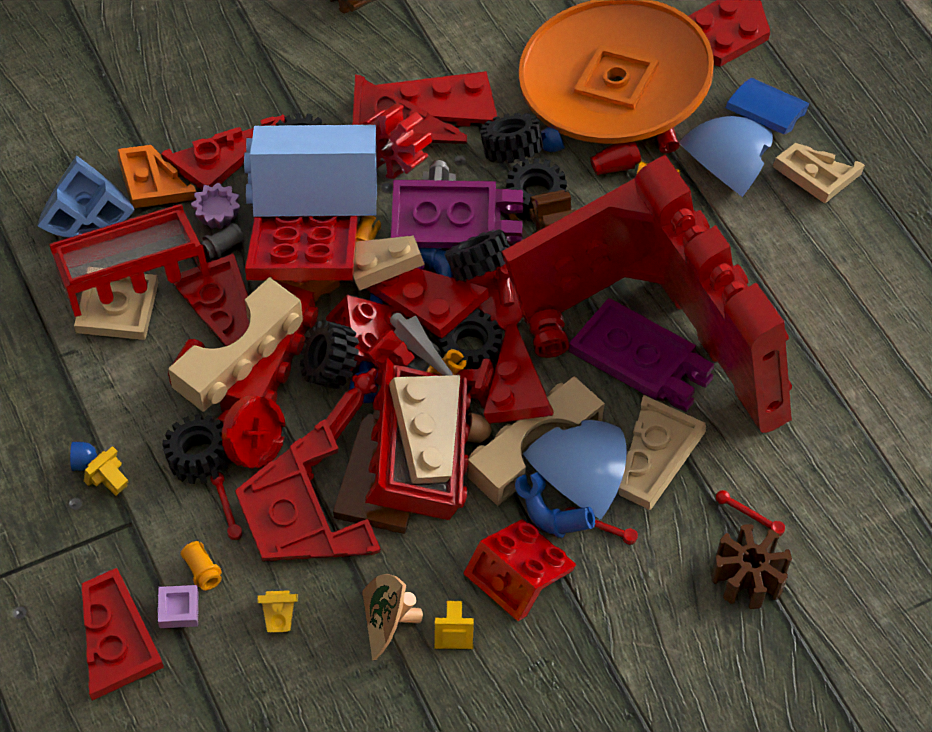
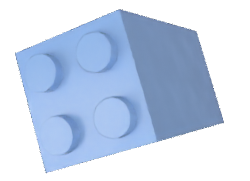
M376 125L254 126L252 138H247L246 152L244 153V171L248 173L246 203L253 204V217L376 216Z

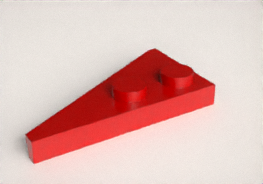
M355 75L352 125H362L364 121L380 110H387L394 104H402L404 106L402 109L403 120L414 112H418L423 117V121L412 129L414 133L426 134L430 132L432 137L431 143L467 144V135L460 132L455 126L440 121L429 115V112L407 100L396 97L394 93L387 89H382L367 81L365 77Z
M282 114L278 117L260 120V125L276 126L279 120L285 123V116ZM240 127L215 134L208 139L202 138L193 141V147L175 153H172L171 149L164 150L161 156L164 161L169 162L176 168L180 175L203 191L204 185L213 187L216 183L222 184L244 165L247 138H252L254 128L242 131Z
M516 323L508 324L486 402L484 416L489 424L553 416L554 410L547 398L545 389L539 379Z

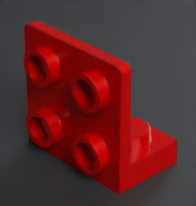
M346 295L326 316V321L348 326L355 330L357 333L355 337L359 341L355 348L359 349V354L354 356V361H357L356 366H358L361 361L372 363L365 353L388 329H392L393 332L396 330L390 323V318L395 313L401 312L389 305ZM401 313V314L404 316V318L407 320L408 317H407L406 315H404L403 313Z
M521 519L481 540L463 574L513 618L520 621L527 617L540 591L571 573L576 563L567 557L562 549L554 546L541 535L535 526Z

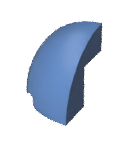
M727 116L715 118L698 125L686 134L679 143L704 167L743 197L764 165L761 156L771 147L773 134L770 128L746 117Z
M76 156L49 197L39 218L38 227L52 234L70 238L123 222L133 213L134 207L115 185L92 166Z
M583 420L581 421V426L566 430L556 427L548 431L532 443L523 455L558 491L581 508L591 507L595 517L602 519L620 487L626 465L627 448L621 428L603 421Z

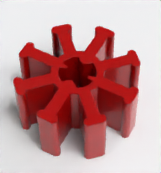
M394 104L387 110L382 109L362 124L376 125L377 169L386 163V178L395 179L403 172L408 174L427 159L428 154L424 153L422 149L432 142L430 132L418 134L412 130L423 121V117L418 112H414L403 120L402 109L404 106L402 104Z

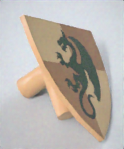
M390 574L377 576L362 591L372 660H377L387 648L395 633L398 622L421 623L423 618L421 608H412L416 603L414 594L405 592L406 584L397 576Z

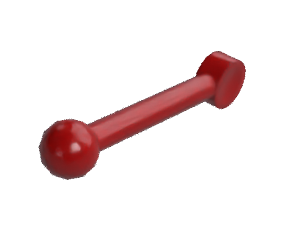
M218 472L219 477L213 480L211 476L210 481L216 486L229 525L227 529L228 537L231 540H238L242 537V528L235 522L223 486L224 475Z
M720 490L716 493V501L719 504L732 506L779 534V537L784 534L785 525L783 522L770 521L732 499L725 490Z
M568 507L565 511H567V510H573V509H576V508H575V507ZM595 519L596 528L622 537L626 544L632 545L637 541L638 533L632 528L622 530Z

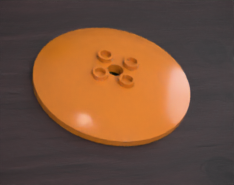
M590 0L556 14L532 35L520 59L519 82L526 104L534 115L548 127L558 130L559 133L582 141L604 144L628 143L666 132L688 118L699 107L712 83L714 71L713 52L710 42L702 29L685 13L667 4L655 0ZM617 76L624 78L621 81H611V79Z

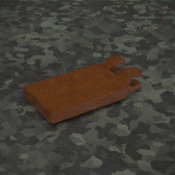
M374 410V415L367 413L366 418L362 417L335 503L333 516L335 519L353 523L368 519L371 527L405 534L411 512L365 503V497L375 483V474L369 473L368 470L370 460L376 453L378 442L371 441L372 429L379 420L380 411ZM397 421L393 481L419 486V484H412Z

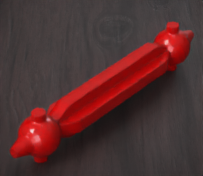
M375 368L352 377L354 388L343 395L326 420L335 441L362 406L364 395L377 391L378 387L375 382L377 370ZM322 459L304 466L309 480L314 478L311 467L320 463Z

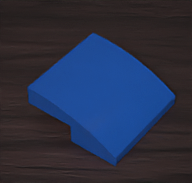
M750 78L736 90L725 108L785 135L793 130L796 120L805 115L810 103L754 78Z

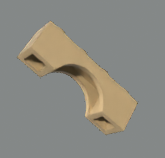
M270 277L245 299L247 318L250 324L245 334L231 345L215 349L194 345L168 368L172 388L204 412L212 404L219 403L233 384L238 380L245 379L259 360L271 355L276 349L277 344L285 336L293 334L300 327L303 321L301 300Z
M575 376L565 384H557L548 394L547 398L554 410L553 416L518 420L513 425L507 424L500 429L494 440L486 446L480 445L469 456L468 478L497 506L516 492V479L525 474L526 468L522 454L538 438L556 427L566 430L581 426V421L583 420L602 421L605 403Z

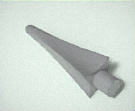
M401 313L392 315L390 323L396 329L394 333L400 340L404 341L410 351L426 361L441 375H453L429 340L417 316L406 320Z

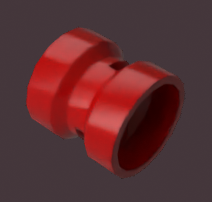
M553 309L542 310L532 315L529 319L530 332L535 336L533 340L535 353L540 357H556L565 353L569 348L568 336L563 331L565 323L560 311Z

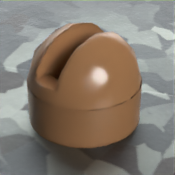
M474 413L467 415L465 423H468L470 426L467 442L481 443L486 440L492 431L491 424L482 415Z

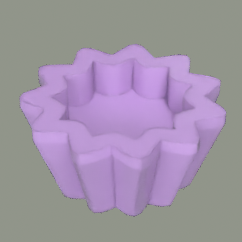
M216 183L213 187L204 185L203 192L194 193L196 200L191 203L192 208L196 211V217L211 229L215 227L222 229L223 226H229L240 209L238 204L239 194L232 193L231 186L223 188L220 183Z

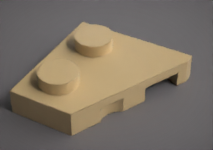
M794 143L776 157L773 168L823 203H826L859 177L865 165L858 161H855L853 166L834 161V154L815 151L811 147Z
M414 236L356 242L353 276L360 291L425 264Z

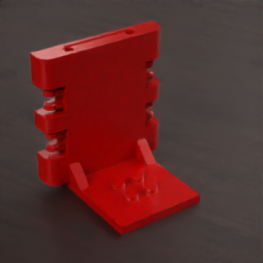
M666 155L645 165L637 173L636 177L502 251L523 319L528 327L529 319L535 313L547 309L557 310L562 313L625 277L661 284L676 308L683 310L696 329L698 340L712 361L718 362L734 385L736 396L762 433H767L792 420L790 403L792 385L788 377L786 341L789 340V337L785 330L784 320L757 283L749 287L747 286L749 281L742 267L739 264L733 266L731 246L716 225L710 228L701 210L694 211L691 190Z

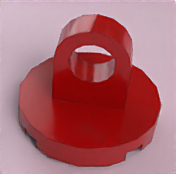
M257 395L242 397L232 405L230 410H224L217 418L223 424V448L227 457L236 465L247 468L264 467L276 458L283 446L284 437L281 434L282 427H285V418L280 406L272 399Z

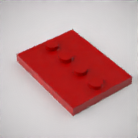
M359 216L255 217L245 267L246 280H267L269 277L273 280H292L296 283H304L309 280H353Z

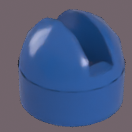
M547 127L541 131L543 150L552 153L565 149L562 136L558 130Z
M72 442L70 454L71 471H85L87 465L97 457L94 446L86 442Z

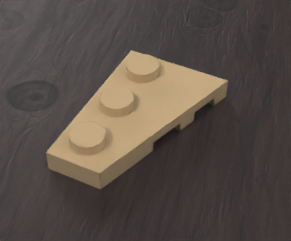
M460 375L394 377L389 383L412 484L447 482L452 476Z
M643 395L638 421L635 423L632 444L626 456L625 470L618 489L619 495L651 510L705 434L706 423Z

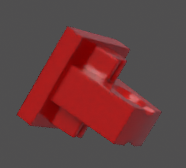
M388 329L365 353L378 370L386 357L393 364L407 367L415 358L413 353L408 351L404 341L400 340L392 329Z
M483 359L481 367L478 369H462L456 374L460 375V380L464 377L467 378V393L471 394V398L478 399L482 408H485L495 373L490 359Z

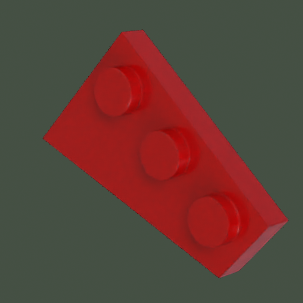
M419 268L366 288V290L407 317L417 316L424 328L441 339L489 298L487 287L460 280L456 281L455 278Z
M115 568L81 583L91 701L164 668L160 655L118 569Z

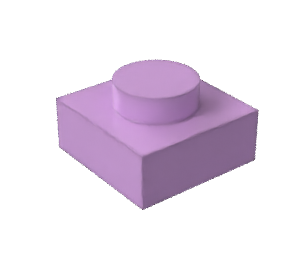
M197 585L159 587V628L198 626L199 592Z

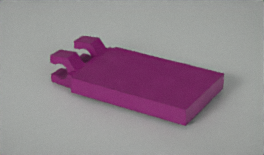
M393 180L391 238L414 236L419 248H451L483 232L487 233L490 230L501 229L504 231L508 244H516L522 240V221L500 220V211L505 214L523 213V190L496 189V181Z
M610 298L603 303L569 343V352L656 401L658 399L664 401L667 398L672 406L685 412L694 403V398L691 396L695 393V388L682 381L681 378L686 374L690 381L704 388L713 380L711 372L714 369V364L696 353L695 344Z

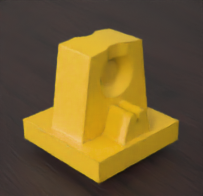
M113 446L106 452L103 451L87 465L84 473V482L88 486L93 483L96 487L103 483L117 496L128 486V479L118 469L122 463L118 460V451Z
M266 591V595L258 596V603H262L267 632L291 631L294 602H298V594H290V591Z
M447 601V618H435V649H473L474 618H462V601Z

